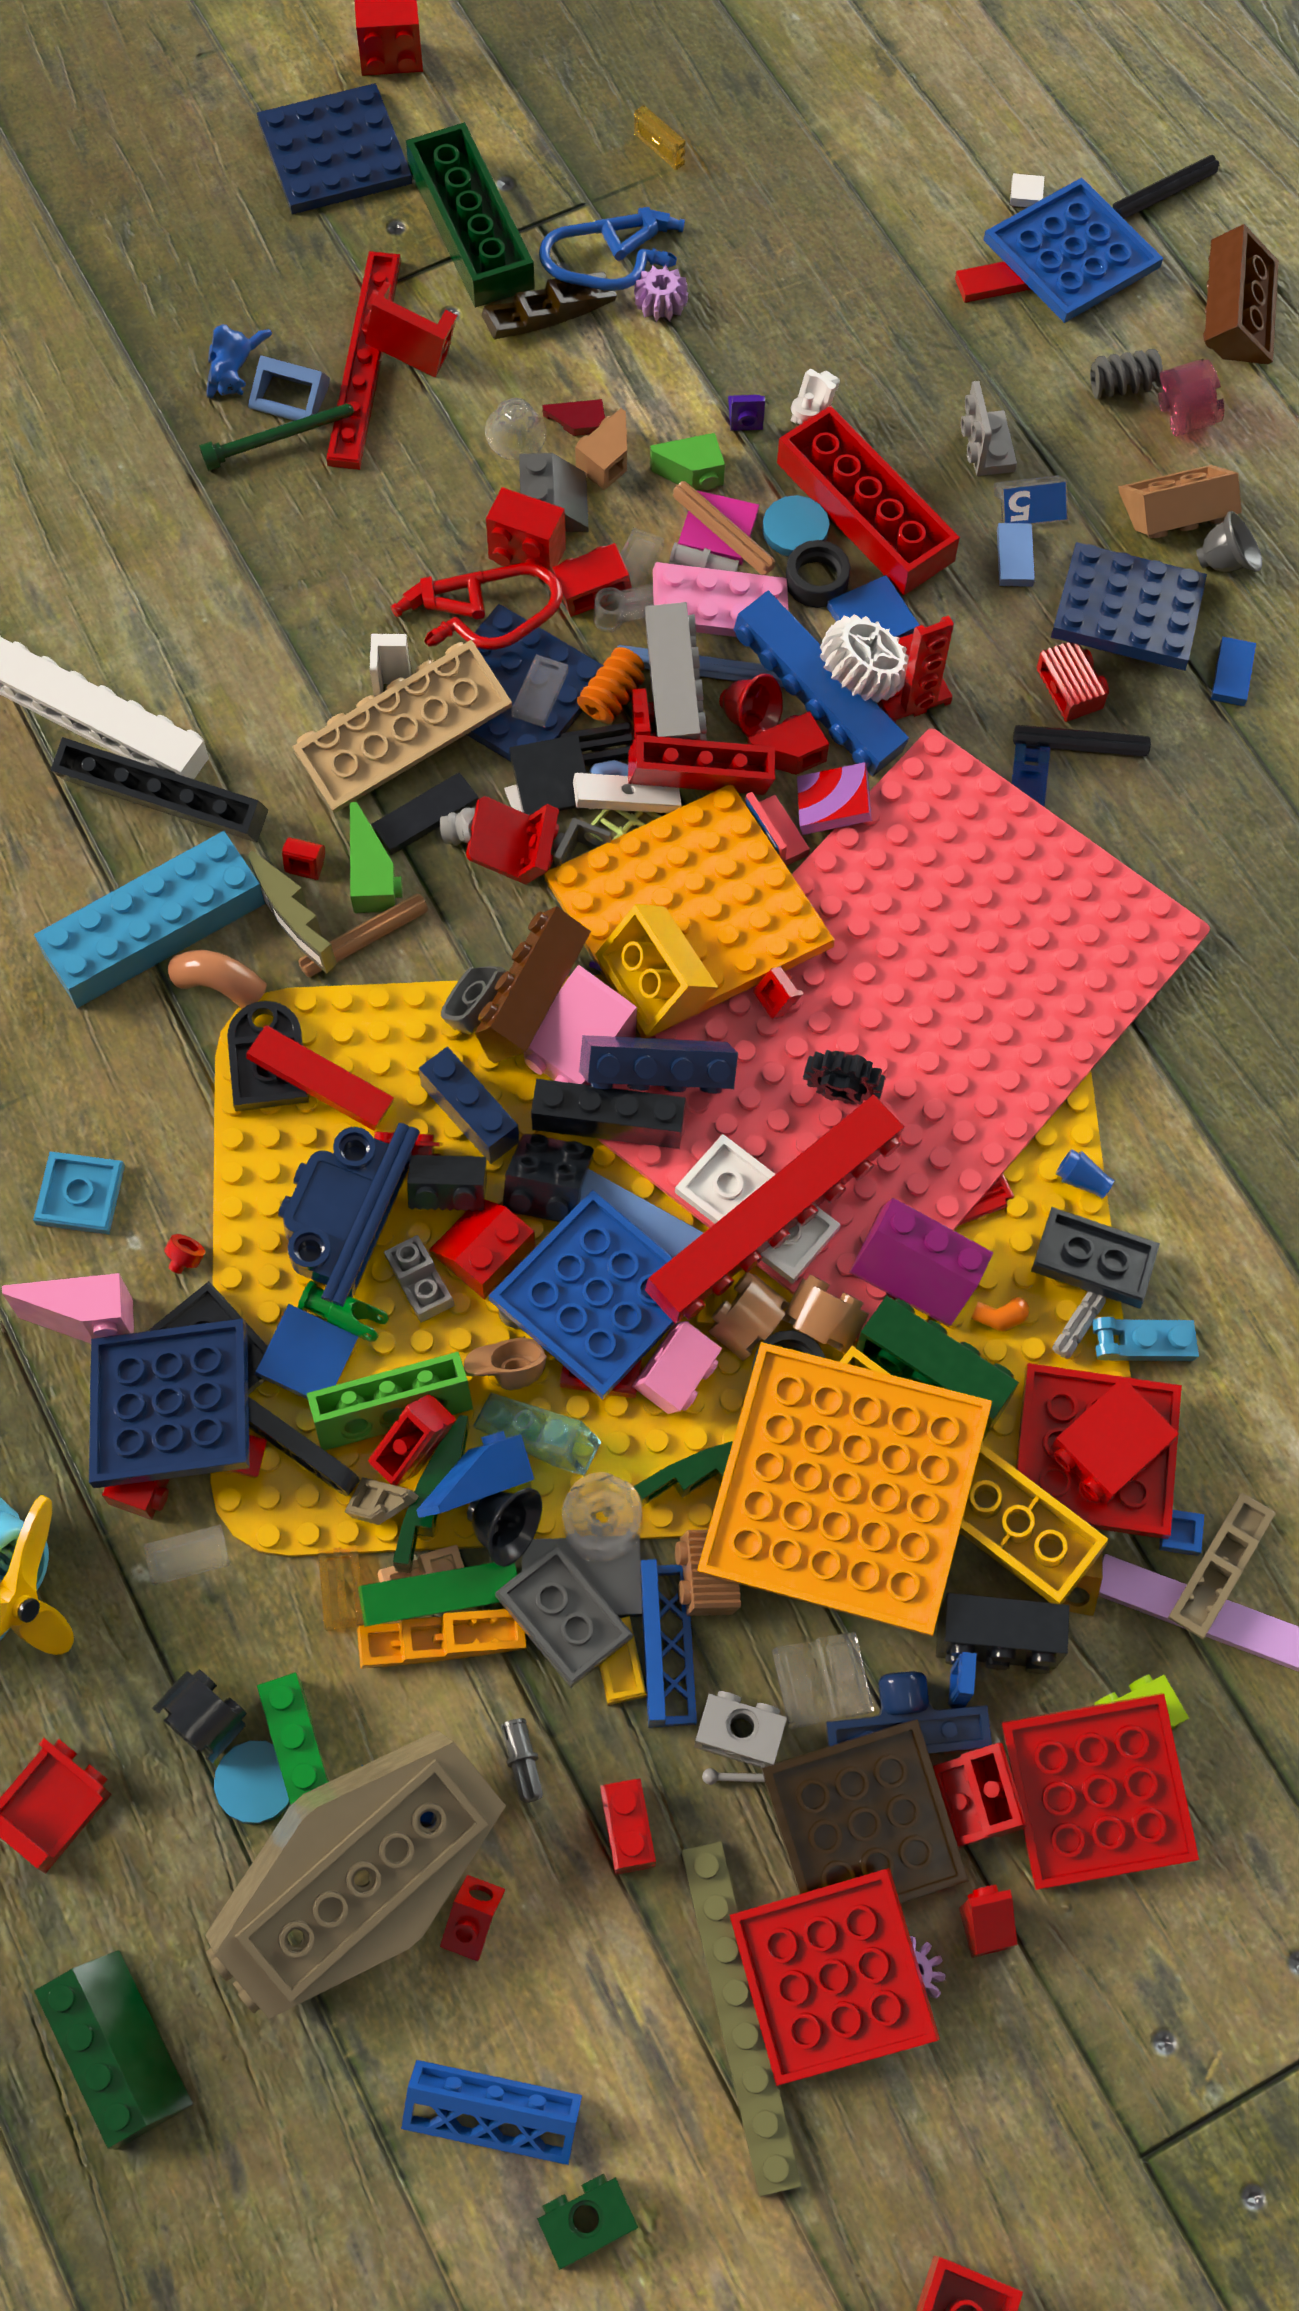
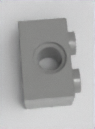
M718 1691L717 1696L709 1694L694 1747L760 1768L774 1764L787 1717L779 1715L780 1709L764 1703H757L756 1708L740 1703L741 1697L729 1692ZM737 1719H744L751 1724L753 1732L746 1738H739L732 1733L730 1729L731 1723Z

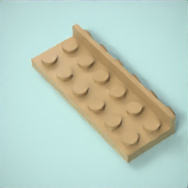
M472 639L465 644L458 642L452 645L445 652V656L436 661L428 660L417 667L416 673L406 679L403 677L395 679L387 685L386 691L376 697L370 695L363 698L357 703L356 709L346 715L339 713L327 721V726L317 732L309 731L297 739V744L292 746L295 755L305 767L333 813L338 812L348 806L350 802L358 800L512 707L510 698Z

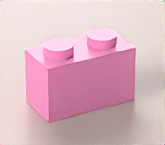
M687 1321L674 1324L632 1387L667 1414L679 1412L681 1409L685 1411L696 1399L698 1392L695 1391V1388L701 1379L706 1380L716 1369L718 1361L715 1358L722 1348Z

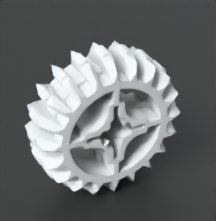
M855 614L850 618L844 616L841 620L836 621L834 625H831L822 640L820 658L826 662L824 669L832 672L831 679L838 680L842 684L841 688L846 687L851 690L853 696L856 694L861 695L865 701L871 698L873 701L879 702L881 699L887 701L905 685L909 656L905 654L907 648L898 643L899 637H893L889 633V629L885 630L882 628L878 621L872 623L868 617L865 616L860 619Z

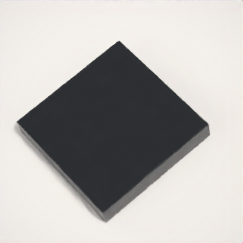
M578 734L509 748L523 813L531 815L546 804L558 808L559 811L577 808L573 778L575 773H586Z

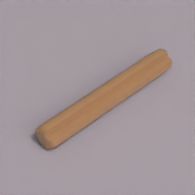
M681 481L675 486L673 497L761 575H767L773 570L775 559L686 481Z
M415 894L330 941L336 963L426 913L428 908L424 898L420 894ZM306 955L299 959V966L307 977H312L322 971Z

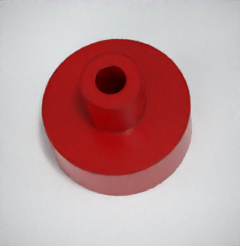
M173 1234L164 1249L165 1254L171 1259L168 1268L177 1274H181L185 1267L197 1268L205 1255V1249L199 1242L182 1234Z

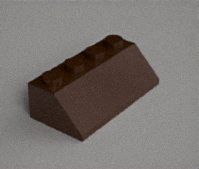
M1243 224L1211 240L1208 258V294L1205 307L1206 323L1203 338L1206 346L1209 349H1213L1222 359L1270 364L1273 362L1279 260Z
M557 906L545 912L540 911L533 917L528 926V930L531 931L526 941L518 945L512 955V960H514L512 967L496 983L495 990L498 991L492 1002L485 1005L479 1014L478 1020L481 1023L475 1035L486 1056L493 1063L520 1055L528 1050L591 933L589 929Z

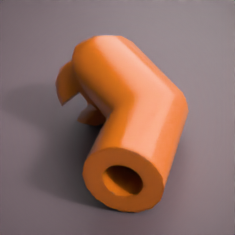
M1019 1297L1011 1299V1302L998 1309L978 1301L971 1319L1004 1332L1022 1324L1027 1319L1029 1305L1026 1300Z

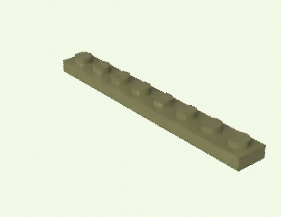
M722 1841L681 1850L758 2196L801 2187L779 2087L776 2086L730 1919V1915L738 1913Z

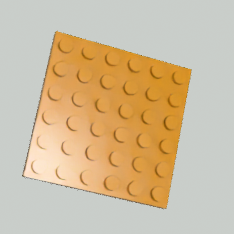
M727 785L615 838L610 843L607 842L544 873L545 881L563 911L591 931L584 946L593 961L599 964L602 970L600 972L608 986L618 994L620 993L595 953L635 904L666 907L718 986V989L702 1008L690 1017L758 985L771 968L781 966L786 971L834 947V938L733 785ZM637 1022L636 1033L638 1034L639 1038L652 1037L646 1036L643 1029Z
M761 1342L699 1561L698 1573L933 1637L992 1401Z

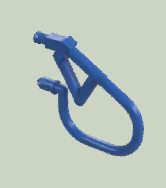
M649 207L638 208V214L560 227L548 233L542 240L539 249V259L544 269L560 281L605 291L624 290L635 285L636 280L641 279V272L645 271L647 262H650V265L658 264L663 267L666 265L669 268L676 265L677 257L670 252L656 251L655 248L652 250L640 249L637 253L634 269L629 275L618 279H605L567 271L557 266L550 257L553 244L564 238L602 233L614 258L620 261L640 245L657 235L658 231L678 230V232L683 233L685 219L678 220L670 217L669 213L650 210ZM636 227L641 228L622 243L615 232Z

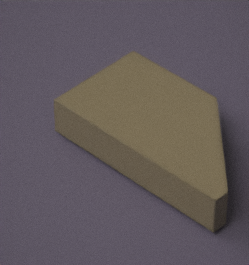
M362 1477L345 1509V1513L354 1519L380 1525L416 1502L419 1496L410 1489Z

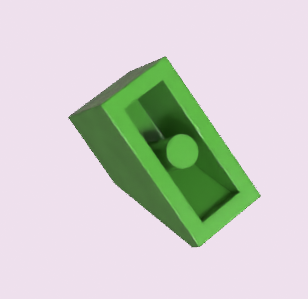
M715 433L650 446V468L653 473L676 484L686 481L695 490H710L716 486L724 485L725 463Z

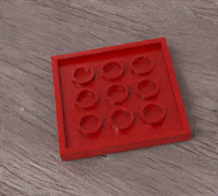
M1027 1363L1024 1377L1016 1469L1095 1529L1168 1539L1171 1536L1178 1436L1171 1446L1162 1454L1156 1456L1107 1505L1100 1499L1095 1500L1085 1492L1081 1485L1082 1480L1072 1470L1066 1471L1056 1462L1051 1446L1056 1437L1122 1377ZM1123 1377L1178 1432L1182 1385Z
M1164 1693L1001 1722L1011 1773L1027 1824L1023 1828L1034 1888L1036 1890L1199 1860Z
M890 1868L730 1915L776 2086L940 2040Z

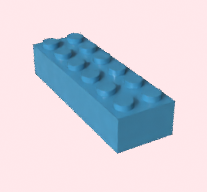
M222 831L35 933L34 936L43 956L76 1008H79L265 904L260 883L225 831Z

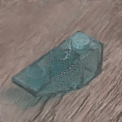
M490 1393L473 1425L474 1428L488 1435L504 1431L505 1437L521 1434L528 1454L550 1465L585 1476L601 1444L596 1435L580 1420L494 1393Z

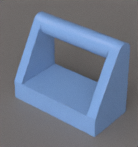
M260 355L248 407L249 409L293 421L316 414L327 393L330 377L321 371ZM272 376L311 386L306 410L263 399Z

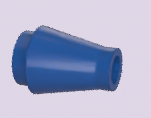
M1073 1149L1067 1153L1056 1171V1175L1062 1178V1183L1095 1194L1102 1199L1107 1195L1115 1181L1104 1173L1083 1151L1078 1153Z

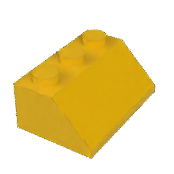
M635 904L595 953L620 995L637 1007V1022L646 1036H653L697 1013L718 989V986L666 907Z

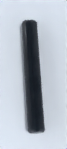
M1209 155L1115 202L1113 209L1125 219L1217 173L1220 166L1219 160H1216L1214 155Z
M1016 725L1013 732V743L1019 746L1148 756L1151 748L1150 737L1144 735Z

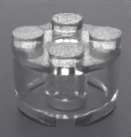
M605 1472L592 1473L580 1478L571 1487L562 1507L565 1537L572 1549L588 1561L607 1562L624 1556L638 1542L642 1526V1505L635 1488L626 1480L624 1481L613 1476V1474ZM603 1512V1515L608 1517V1522L601 1523L599 1519H596V1513Z

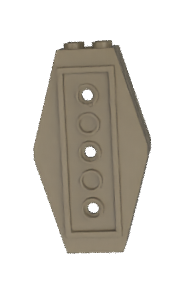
M438 1730L303 1794L290 1805L205 1936L211 1948L206 1953L211 1959L210 1962L225 1981L232 1977L236 1979L233 1985L239 1992L238 1995L253 2014L261 2009L270 2019L410 1949L423 1937L506 1805L459 1747ZM427 1811L433 1812L435 1815L434 1823L430 1827H423L420 1823L421 1815ZM360 1870H366L370 1874L368 1883L363 1886L355 1884L354 1881L356 1873ZM292 1930H301L303 1932L301 1943L298 1945L289 1944L287 1941L288 1934Z

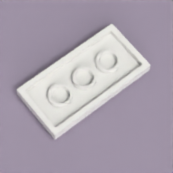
M722 1134L675 1187V1193L715 1224L772 1178L775 1173ZM818 1206L816 1208L819 1212L810 1222L804 1226H801L798 1222L789 1230L791 1235L781 1246L776 1249L769 1246L760 1254L763 1257L762 1261L791 1284L798 1279L840 1230L841 1224Z

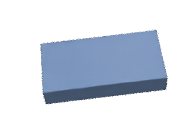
M998 523L999 586L1033 587L1032 524Z

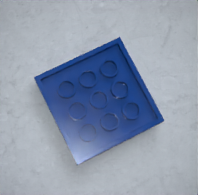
M1082 177L986 230L983 239L1064 323L1161 268L1163 257Z
M592 1190L489 1294V1301L603 1400L675 1324L645 1291L648 1278L669 1262L672 1257Z

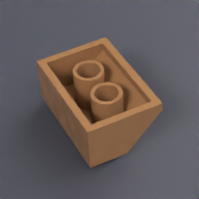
M1214 465L1118 486L1119 494L1135 531L1146 534L1148 538L1167 536L1168 530L1179 528L1180 531L1194 530L1199 528V523L1201 522L1222 523L1228 511H1233L1236 514L1242 513L1238 473Z

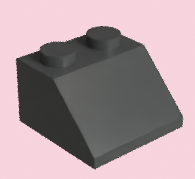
M554 453L519 454L520 493L565 508V532H589L586 472Z

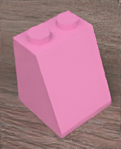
M578 965L557 994L528 1050L524 1053L525 1063L535 1073L540 1075L544 1073L554 1081L591 1085L579 1072L582 1035L636 1038L637 1007Z

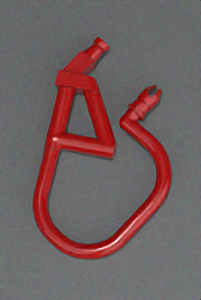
M518 563L433 581L432 576L420 578V582L403 593V598L397 604H392L390 608L396 617H400L403 612L409 609L415 610L424 603L426 609L482 619L485 616L481 585L520 575H532L540 578L549 586L551 591L548 604L540 612L510 633L493 638L482 637L474 633L459 618L454 617L447 622L442 621L440 626L427 633L424 640L428 647L437 646L447 637L453 636V632L456 631L466 642L472 639L477 648L497 650L517 643L547 622L559 609L563 592L559 580L547 568L533 563ZM468 588L470 603L436 595Z

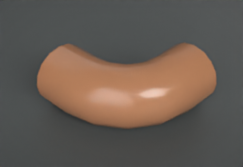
M208 950L187 951L175 955L168 965V974L175 986L180 989H190L197 986L210 987L227 996L241 1009L258 1002L267 987V983L238 960L222 953Z

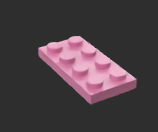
M656 562L653 568L654 605L687 602L688 615H695L696 632L736 637L733 629L738 613L768 590L788 610L787 578Z

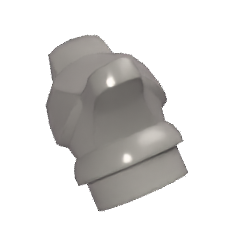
M464 808L458 814L451 812L448 816H441L440 831L445 844H453L455 846L461 844V842L468 844L471 839V827L475 808Z

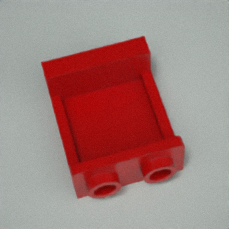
M384 281L379 291L373 290L367 303V309L370 311L363 324V328L367 329L365 344L430 376L436 377L449 353L457 315L445 309L438 324L388 300L391 284Z
M1122 1377L1056 1437L1051 1449L1054 1452L1053 1457L1064 1470H1072L1082 1480L1081 1485L1085 1492L1093 1499H1100L1107 1505L1156 1456L1162 1454L1171 1446L1179 1433Z
M43 1738L39 1743L42 1749L0 1798V1838L34 1867L46 1874L112 1793L103 1787L108 1779L90 1764L83 1770L72 1761L77 1756V1753L64 1742L58 1739L53 1745Z

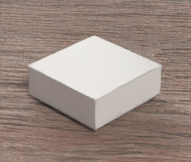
M1013 173L1010 206L1029 207L1042 200L1044 176Z

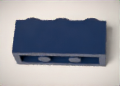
M448 1046L418 1068L421 1086L479 1152L486 1157L490 1164L519 1143L518 1124Z

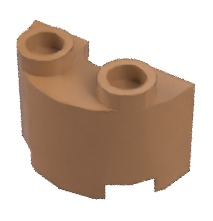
M749 1272L745 1273L734 1286V1290L738 1292L734 1301L730 1304L725 1300L714 1312L711 1318L716 1322L708 1331L742 1361L752 1354V1350L761 1339L765 1341L784 1317L785 1312L783 1309L789 1305V1302L757 1275Z
M809 1274L807 1280L802 1278L782 1320L794 1325L795 1329L823 1344L827 1343L846 1354L851 1346H853L869 1313L861 1310L862 1301L844 1292L840 1298L827 1292L830 1284Z

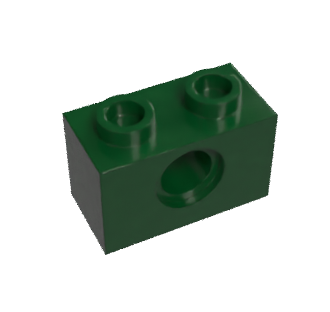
M603 2173L581 2185L584 2192L583 2195L568 2201L566 2194H563L542 2206L545 2215L537 2218L559 2270L638 2228L616 2177L607 2181ZM582 2205L594 2207L599 2215L598 2226L589 2233L579 2231L574 2225V2213Z

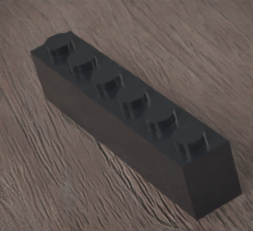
M64 737L60 741L50 769L65 781L206 827L225 831V833L256 843L269 811L259 800Z

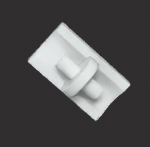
M809 369L805 372L798 398L794 399L791 405V421L800 425L832 404L835 391L838 389L839 378L828 371H823L819 374L813 369Z

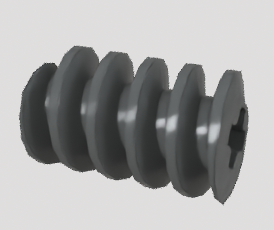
M1148 349L1146 353L1140 350L1135 351L1133 355L1130 352H1125L1121 356L1110 354L1108 358L1098 356L1092 363L1090 370L1091 387L1095 399H1100L1102 389L1104 388L1108 397H1113L1115 387H1118L1121 396L1126 394L1127 385H1130L1133 394L1139 392L1140 383L1143 384L1145 392L1151 391L1152 382L1154 381L1156 386L1160 388L1163 382V366L1158 351L1156 349Z

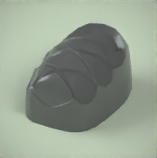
M496 966L470 967L459 979L442 1007L441 1017L454 1030L463 1034H474L481 1023L478 1020L480 1012L487 1003L493 1001L498 992L495 990L496 983L507 971L502 967Z

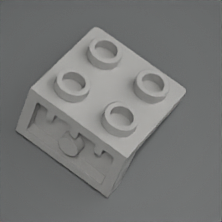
M980 381L972 382L970 395L965 396L966 416L961 417V432L963 437H968L969 441L967 444L968 462L974 463L976 476L1015 472L1017 461L1005 411L987 412Z

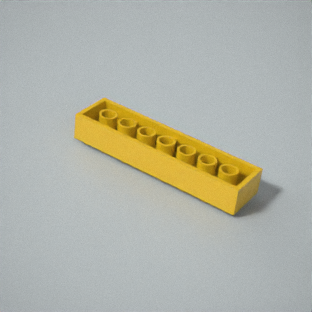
M851 1346L839 1361L889 1374L854 1346ZM981 1445L959 1533L1047 1601L1054 1604H1063L1105 1549L1108 1538L985 1445Z

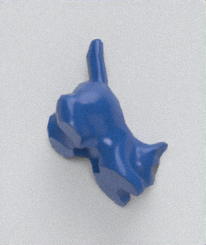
M226 324L217 326L214 329L208 356V363H211L207 382V398H213L217 390L221 395L235 393L243 395L241 388L246 386V382L239 378L238 371L247 360L250 351L254 350L272 335L271 330L258 331L248 339L242 332L234 331Z

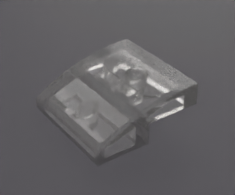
M856 1632L819 1637L812 1642L777 1646L772 1650L789 1729L847 1719L874 1711Z

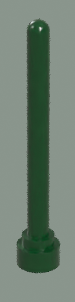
M343 404L220 445L219 442L213 444L210 441L199 445L207 470L211 471L220 468V464L226 462L225 458L351 417L354 413V408L351 404Z

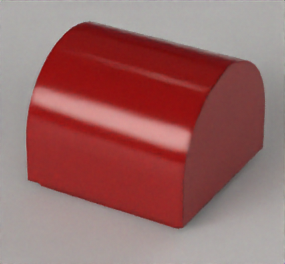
M288 837L282 849L284 872L318 880L324 865L325 846Z

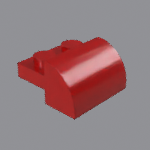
M995 1743L961 1754L959 1758L933 1766L958 1848L989 1838L1002 1837L1027 1826L1003 1743Z

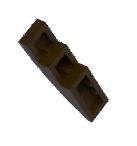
M604 272L585 274L608 279ZM554 278L547 280L545 289L516 293L511 303L484 306L481 316L495 340L530 333L585 315L615 301L617 294L615 291H605L570 284Z

